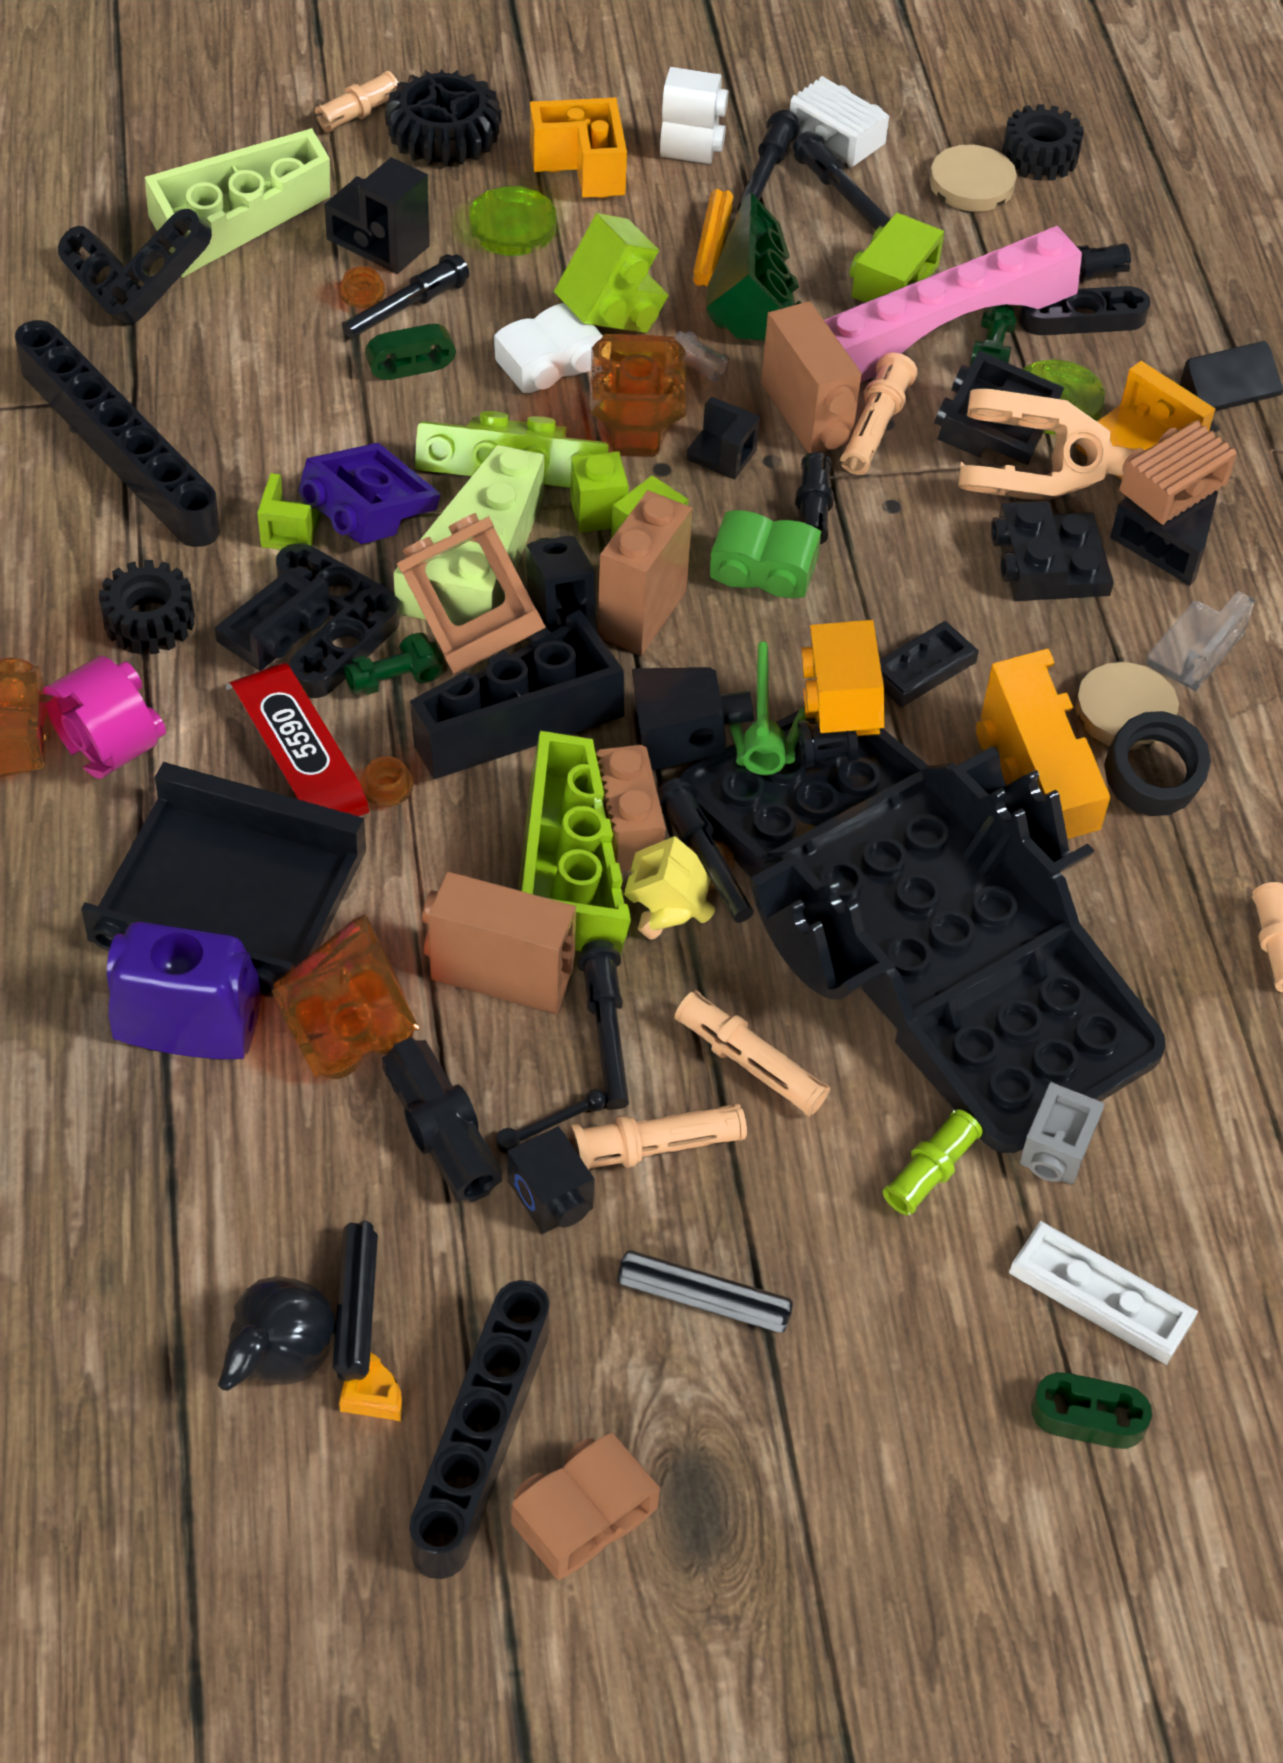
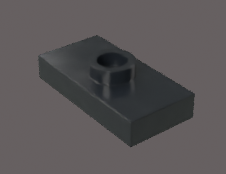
M943 621L880 659L884 692L902 708L977 663L979 650L947 621Z

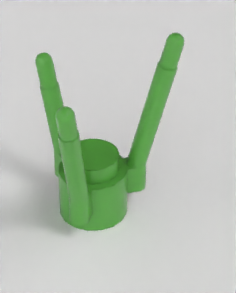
M762 641L758 644L757 721L748 728L745 735L740 723L731 724L729 727L737 749V764L745 765L753 773L770 775L780 771L785 763L791 764L795 761V747L798 742V721L806 719L804 708L799 709L787 738L776 722L769 720L768 644Z

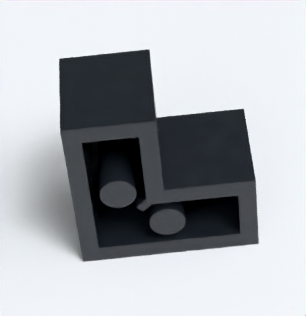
M390 157L367 178L355 177L324 203L327 240L396 274H399L430 246L428 174L393 157Z

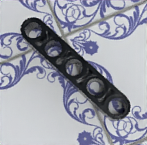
M517 1280L509 1282L496 1295L412 1513L409 1531L413 1563L420 1573L429 1578L444 1579L452 1577L462 1570L547 1344L550 1303L547 1293L541 1286L532 1281ZM518 1314H525L534 1318V1320L525 1324L515 1323L509 1319ZM504 1366L513 1369L515 1373L507 1377H496L490 1374L489 1371L495 1367ZM478 1420H488L496 1425L493 1429L486 1432H475L467 1427L472 1422ZM457 1475H467L475 1480L474 1484L463 1489L453 1488L447 1485L446 1482ZM438 1531L447 1532L455 1538L448 1545L441 1547L431 1546L424 1541L428 1535Z

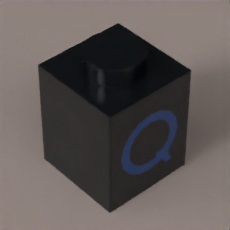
M559 1126L507 1151L508 1182L542 1234L558 1226H572L582 1220L593 1209L595 1179Z

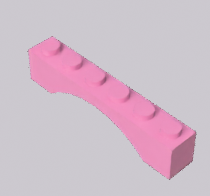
M1057 225L824 319V321L861 371V383L877 376L876 365L881 356L891 352L902 354L929 332L963 314L985 307L1004 304L1025 305L1041 309L1077 294L1082 252Z

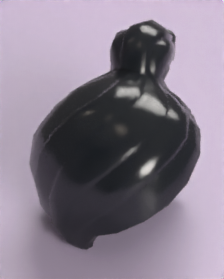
M274 1276L260 1279L248 1287L239 1296L234 1306L235 1320L231 1325L228 1335L229 1344L223 1370L217 1384L222 1390L228 1391L246 1378L248 1380L258 1378L268 1383L272 1382L283 1385L297 1383L310 1377L318 1370L328 1356L332 1338L335 1334V1316L328 1300L317 1288L295 1278Z

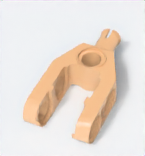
M994 389L970 390L968 417L981 421L1054 431L1057 440L1052 453L1053 469L1048 475L1015 471V466L1012 465L992 468L965 465L961 462L958 488L1020 499L1048 501L1092 486L1104 480L1107 474L1123 476V464L1127 457L1136 449L1112 446L1110 440L1111 431L1067 400ZM1071 444H1078L1085 449L1087 453V463L1085 466L1076 465L1072 461L1069 451Z

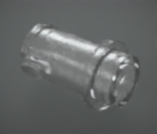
M679 331L671 340L667 355L673 358V364L676 366L684 364L709 378L710 381L717 382L719 376L716 373L720 376L724 374L729 363V356L721 354L696 340L697 336L695 333Z

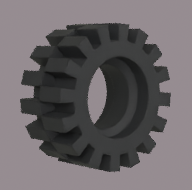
M1037 104L1036 110H1033L1030 105L1024 106L1022 112L1017 109L1007 121L1002 153L1013 163L1015 170L1020 168L1019 175L1025 178L1029 173L1034 174L1033 180L1041 181L1042 175H1046L1048 181L1056 180L1057 174L1061 178L1068 176V171L1073 172L1076 164H1078L1084 130L1083 126L1079 127V119L1077 117L1071 119L1072 113L1067 110L1062 114L1058 113L1059 107L1053 105L1051 110H1045L1044 104Z
M144 560V567L137 568L134 561L127 563L128 572L126 573L119 567L112 571L113 580L106 577L102 583L103 590H99L104 629L107 631V636L111 642L117 640L118 647L126 650L131 644L132 651L136 654H142L143 647H150V653L156 654L160 653L158 645L164 644L170 650L176 647L175 637L182 642L188 637L187 629L193 630L195 613L190 582L188 578H183V572L180 569L175 568L171 572L170 564L161 561L158 568H154L153 560ZM146 602L163 604L162 607L148 612L131 610L136 605Z

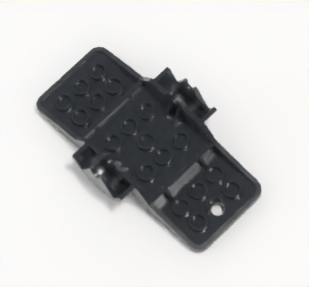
M798 711L776 722L784 731L786 738ZM815 718L806 719L809 725L816 724ZM880 728V734L857 736L859 757L858 760L849 761L845 756L815 761L814 767L805 768L798 741L795 747V761L791 764L785 763V766H794V771L790 774L776 772L770 775H759L748 770L745 765L737 764V749L734 743L727 747L722 754L708 757L690 766L683 772L681 779L693 784L697 791V798L695 800L706 819L710 821L714 828L712 835L751 878L752 892L761 920L773 944L787 965L809 988L829 999H842L861 988L897 1028L895 1043L955 1111L957 1109L963 1110L977 1120L982 1128L980 1139L991 1149L1002 1153H1015L1023 1150L1027 1135L1050 1082L1101 1102L1150 1072L1160 1063L1166 1046L1164 1033L1080 924L1066 879L1061 874L1090 857L1095 850L1088 843L1075 851L1069 850L1059 793L1057 790H1053L1045 796L1042 794L1038 787L1040 775L1037 770L1031 771L1006 786L1001 771L999 752L993 746L959 765L946 763L929 766L886 730Z

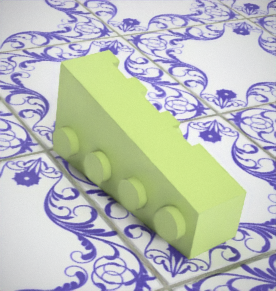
M311 128L146 176L145 187L148 216L156 231L174 213L182 209L193 210L209 223L212 229L210 243L203 253L181 275L183 278L329 198L330 158ZM188 230L185 235L188 236L191 231ZM174 247L169 249L172 253L176 250Z
M497 445L420 540L430 536L433 544L452 535L448 527L453 523L476 513L479 521L489 516L515 569H517L544 497V454ZM467 542L430 561L426 565V575L449 620L454 625H463L497 608L505 600V593L481 546L477 542ZM397 567L394 571L395 597L399 599L400 615L426 620L399 567Z

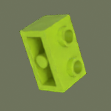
M896 212L885 227L879 226L868 248L864 252L859 251L855 255L849 271L850 277L854 278L851 297L866 303L931 277L939 267L945 231Z

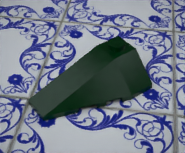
M752 192L744 197L708 283L706 310L711 320L719 328L723 329L726 327L736 338L765 340L768 312L801 304V302L795 303L792 293L799 288L797 278L790 273L785 263L790 258L780 223Z

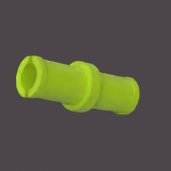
M957 1109L949 1115L947 1121L928 1142L921 1141L911 1151L912 1160L892 1183L883 1189L884 1198L889 1205L903 1215H912L916 1211V1207L938 1182H947L955 1173L954 1164L972 1143L982 1135V1128L977 1120L967 1112Z

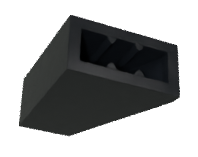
M1215 490L1212 495L1208 494L1198 504L1194 503L1185 512L1181 511L1178 516H1174L1171 521L1167 520L1164 525L1131 499L1125 497L1118 505L1110 538L1190 586L1196 580L1218 491Z

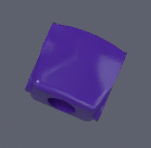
M134 922L126 928L124 934L117 933L114 936L107 960V981L110 991L108 1017L113 1039L154 1051L209 1059H244L245 1053L249 1052L257 1025L261 992L259 976L251 961L250 953H247L239 938L232 935L146 922Z

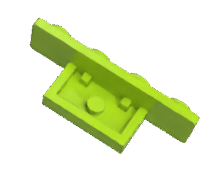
M483 411L480 412V417L473 416L467 426L421 421L417 426L415 468L421 471L472 476L494 448L500 445L544 454V485L570 488L571 457L608 453L609 445L606 442L566 438L567 427L556 426V420L552 418L532 416L527 418V422L508 420L509 415L503 412Z

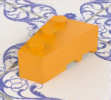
M1049 648L992 663L980 721L976 723V735L984 751L993 746L999 752L1001 771L1006 786L1031 771L1037 770L1040 775L1038 787L1042 794L1045 796L1053 790H1057L1059 793L1067 839L1101 830L1110 801V794L1086 737L1076 739L1065 714V712L1073 708L1067 692L1057 695L1048 673L1049 667L1055 663Z

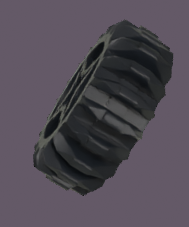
M441 68L439 73L431 74L424 70L421 77L409 75L408 82L397 83L396 91L389 93L385 120L391 143L398 145L399 153H410L412 161L422 158L426 159L428 166L434 162H443L446 167L448 162L456 161L463 165L466 158L478 160L480 152H490L492 143L498 142L500 124L502 123V110L499 109L496 91L490 90L487 82H477L475 74L461 76L459 70H456L454 73H444Z

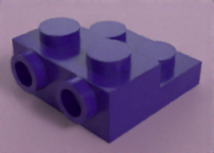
M379 443L307 458L298 489L304 504L311 505V508H316L319 512L327 515L331 519L337 533L341 535L347 534L351 539L360 544L397 535L401 519L435 511L441 493Z

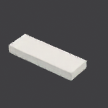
M1042 1221L1038 1223L1012 1262L1009 1274L1165 1365H1168L1198 1313L1194 1308Z

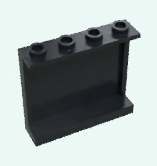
M163 762L154 777L158 799L100 904L96 906L84 902L81 908L88 941L109 951L114 936L117 933L124 934L126 928L134 922H146L232 935L239 938L247 953H250L251 961L259 976L261 996H277L294 1001L366 853L364 818Z

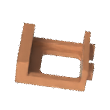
M476 513L450 525L448 528L452 535L433 544L429 536L402 550L406 559L397 563L454 675L546 628L490 517L488 516L479 521ZM474 541L481 546L505 593V600L497 608L458 626L449 620L426 575L425 568L430 561L467 542Z

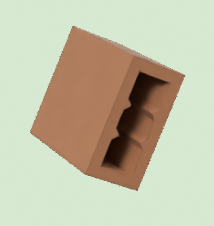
M811 301L768 312L761 385L808 454L813 452L821 453L848 445L854 431L861 371Z
M647 490L601 552L597 633L603 641L642 656L685 595L687 590L692 507Z
M447 871L439 891L431 890L429 892L422 913V922L429 924L423 952L424 955L430 957L431 980L558 1014L574 973L576 906Z

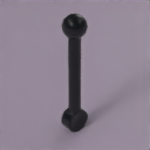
M598 1089L590 1090L586 1093L584 1100L517 1131L512 1128L502 1129L496 1138L498 1149L503 1153H507L508 1150L520 1145V1141L587 1110L601 1111L606 1105L605 1094Z

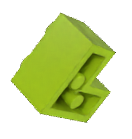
M600 213L595 214L554 290V293L584 324L648 333L669 296L648 274L649 268L660 250L629 219Z

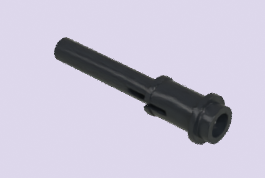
M779 110L768 118L767 133L758 147L760 158L737 206L738 212L744 197L752 192L760 200L775 165L785 158L790 142L797 138L800 132V125L797 116L793 112Z
M810 131L804 132L797 137L793 144L796 161L800 164H806L820 178L823 184H832L876 230L879 226L885 227L890 218L844 172V163L824 146V138L820 134Z
M458 254L443 255L440 257L437 265L419 275L411 277L409 286L342 322L344 333L348 338L352 339L418 301L425 304L452 287L456 289L463 287L465 280L469 278V269L466 262Z
M674 778L665 782L657 791L662 814L669 816L680 835L681 842L694 849L734 921L737 923L745 922L752 917L754 910L711 838L714 828L710 821L706 819L695 800L697 798L695 787L681 778Z
M595 940L586 943L582 947L581 954L577 958V966L584 972L587 1009L595 1014L606 1105L610 1109H622L629 1105L617 1014V1008L621 1009L623 1006L617 967L621 964V955L618 950L614 949V945L611 942Z

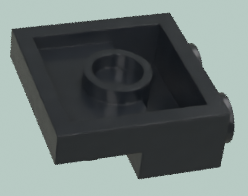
M978 351L971 367L962 365L951 388V391L957 393L954 400L945 397L934 421V424L941 426L937 439L979 458L985 447L1028 465L1045 430L981 421L968 417L970 390L994 389L1061 399L1065 387Z
M1049 501L1001 503L999 517H993L991 522V537L993 545L1000 546L1001 577L1004 582H1010L1014 601L1111 595L1114 581L1093 512L1053 514Z

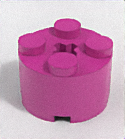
M103 655L95 657L43 688V694L51 695L53 698L44 705L55 731L71 755L81 750L91 761L83 766V768L97 779L104 778L155 747L157 740L166 734V728L162 719L151 707L147 708L138 690L142 689V682L136 670L127 661L117 665Z

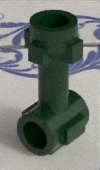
M1009 304L991 306L987 312H983L980 327L988 329L984 342L975 340L970 367L978 351L1009 363L1012 347L1004 346L1003 342L1006 332L1014 333L1017 318L1014 317V310Z
M414 633L407 636L400 643L399 649L401 654L372 662L370 658H366L365 655L352 659L351 664L344 666L345 678L350 691L354 695L365 692L366 695L379 692L378 682L409 672L412 673L417 683L424 684L435 680L443 672V656L436 642H430L425 633Z

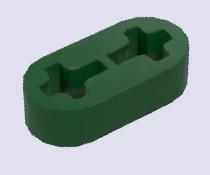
M426 324L382 333L372 338L365 348V356L373 375L382 380H393L443 369L453 361L456 354L455 345L448 330L439 324Z
M1055 1372L1045 1376L1039 1382L1031 1404L1032 1416L1036 1424L1045 1432L1059 1437L1116 1449H1128L1136 1446L1144 1438L1152 1418L1151 1404L1147 1397L1138 1389L1124 1384L1064 1372ZM1055 1394L1066 1397V1405L1069 1407L1067 1414L1055 1412L1056 1406L1055 1402H1053ZM1116 1407L1127 1409V1418L1131 1420L1128 1427L1117 1425V1417L1113 1414Z

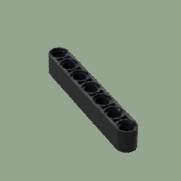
M32 320L19 326L15 332V342L21 373L26 381L179 541L188 546L203 547L217 540L220 534L216 492L213 487L53 324L43 320Z

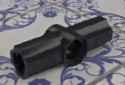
M411 1037L394 1044L392 1050L382 1057V1069L391 1083L395 1094L404 1106L406 1123L415 1144L423 1154L430 1152L457 1201L468 1200L472 1203L488 1196L491 1190L502 1182V1170L478 1130L477 1116L467 1093L459 1084L452 1086L426 1040L419 1041Z

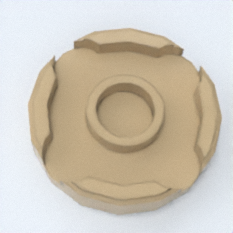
M957 145L945 149L935 157L931 166L929 181L931 190L936 196L938 192L944 196L946 204L960 210L982 212L995 209L998 202L1004 200L1006 203L1011 199L1016 185L1017 174L1013 163L1005 155L992 148L980 145Z
M1130 662L1106 663L1091 670L1080 683L1075 704L1077 717L1080 715V718L1084 721L1083 728L1091 737L1107 746L1111 745L1117 732L1129 719L1144 712L1165 711L1177 715L1179 708L1175 689L1163 675L1147 666ZM1139 740L1135 742L1129 750L1141 749L1142 744H1149L1153 742L1154 746L1161 742L1155 740Z

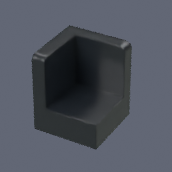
M710 397L705 403L703 430L687 449V460L736 479L757 451L760 416Z

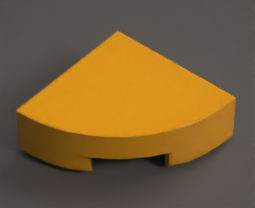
M370 1352V1367L367 1376L362 1380L352 1379L348 1382L344 1381L339 1400L340 1412L401 1422L402 1397L400 1387L393 1374L381 1363V1359Z

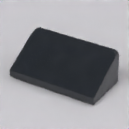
M1266 341L1190 358L1185 362L1180 386L1214 407L1215 411L1280 396L1283 393L1282 383L1273 354Z

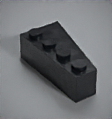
M579 609L566 616V625L553 632L544 628L529 636V645L511 655L503 650L488 658L487 667L474 675L464 671L410 700L414 748L433 779H437L537 746L540 731L571 735L625 717L624 670Z

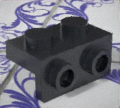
M284 572L215 627L216 642L257 670H263L276 658L285 656L292 645L311 630L319 628L326 621L327 617L331 615L328 582L321 577H317L306 586L287 572Z

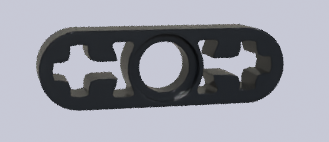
M1132 286L1078 289L1077 294L1041 309L1021 305L1019 324L1025 331L1034 335L1137 330L1146 323L1151 301L1146 292ZM1084 307L1093 310L1095 313L1082 314L1075 311L1074 308Z

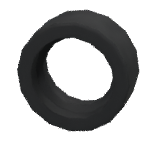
M1165 711L1144 712L1129 719L1117 732L1108 748L1104 769L1107 784L1119 801L1133 811L1149 816L1171 815L1185 808L1191 802L1207 779L1211 759L1207 742L1198 728L1186 719ZM1139 740H1155L1169 745L1178 752L1185 763L1187 771L1185 779L1179 786L1160 788L1147 784L1135 774L1128 763L1127 756L1132 745Z

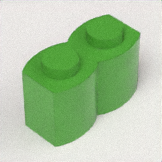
M742 510L727 511L711 551L710 577L730 587H759L778 597H805L819 557L821 531L811 525L798 521H772L754 512Z

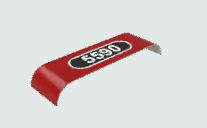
M286 662L226 683V690L233 688L299 800L359 817L369 813L366 796L358 778Z

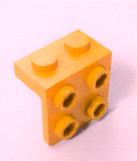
M1140 361L1129 369L1121 404L1097 422L1111 431L1110 440L1112 446L1132 449L1142 448L1145 450L1157 444L1162 435L1169 429L1177 428L1180 430L1196 420H1199L1201 426L1206 425L1209 432L1215 408L1148 364ZM1076 444L1077 450L1087 456L1085 449ZM1115 475L1122 480L1123 476Z

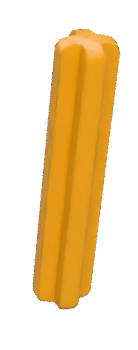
M717 188L710 193L693 270V282L698 287L702 285L708 287V283L725 245L733 207V194L729 190L721 191Z

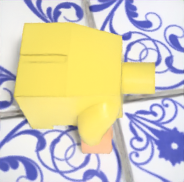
M674 836L635 852L630 870L633 874L628 877L624 895L633 903L640 902L650 909V912L645 911L641 915L638 926L639 932L652 940L656 939L664 928L685 924L692 917L700 923H705L711 919L715 912V906L706 899L711 879L698 856Z

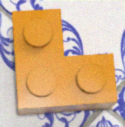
M616 97L530 102V150L534 172L577 170L582 198H605L626 194L627 149Z
M874 620L810 625L811 646L801 647L803 678H812V680H805V688H803L805 719L815 718L816 724L819 723L820 733L856 730L857 736L880 734V728H885L884 685Z

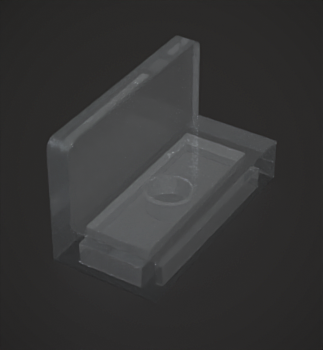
M1237 591L1220 612L1199 601H1193L1149 652L1146 664L1196 692L1244 635L1255 599Z

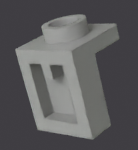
M1050 1082L1027 1135L1020 1164L1030 1168L1036 1176L1046 1181H1062L1073 1185L1102 1115L1105 1103Z

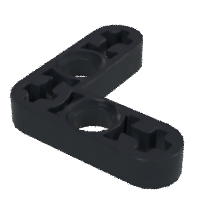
M179 210L163 224L129 263L124 266L98 236L84 226H75L70 228L60 239L58 254L64 264L106 312L121 323L130 325L139 321L203 253L210 243L212 229L209 223L193 210ZM190 230V234L186 236V232ZM81 247L91 254L86 260L81 257L82 255L79 252ZM171 247L176 249L173 253L169 251ZM163 257L164 265L160 272L150 276L149 271L153 263ZM110 265L111 270L107 279L100 284H96L99 272L104 267ZM140 281L145 283L142 287L138 285ZM127 297V298H128V301H127L126 303H124L123 301H124L125 298Z
M295 543L282 548L277 554V578L284 572H287L307 586L317 577H321L328 582V587L335 584H343L351 589L348 593L340 596L329 594L330 614L333 618L302 646L290 660V668L309 698H320L331 693L346 679L344 673L345 665L351 664L352 659L363 655L368 658L396 631L400 624V605L398 597H395V593L313 546ZM342 636H351L359 641L358 644L350 648H340L333 644L334 640Z

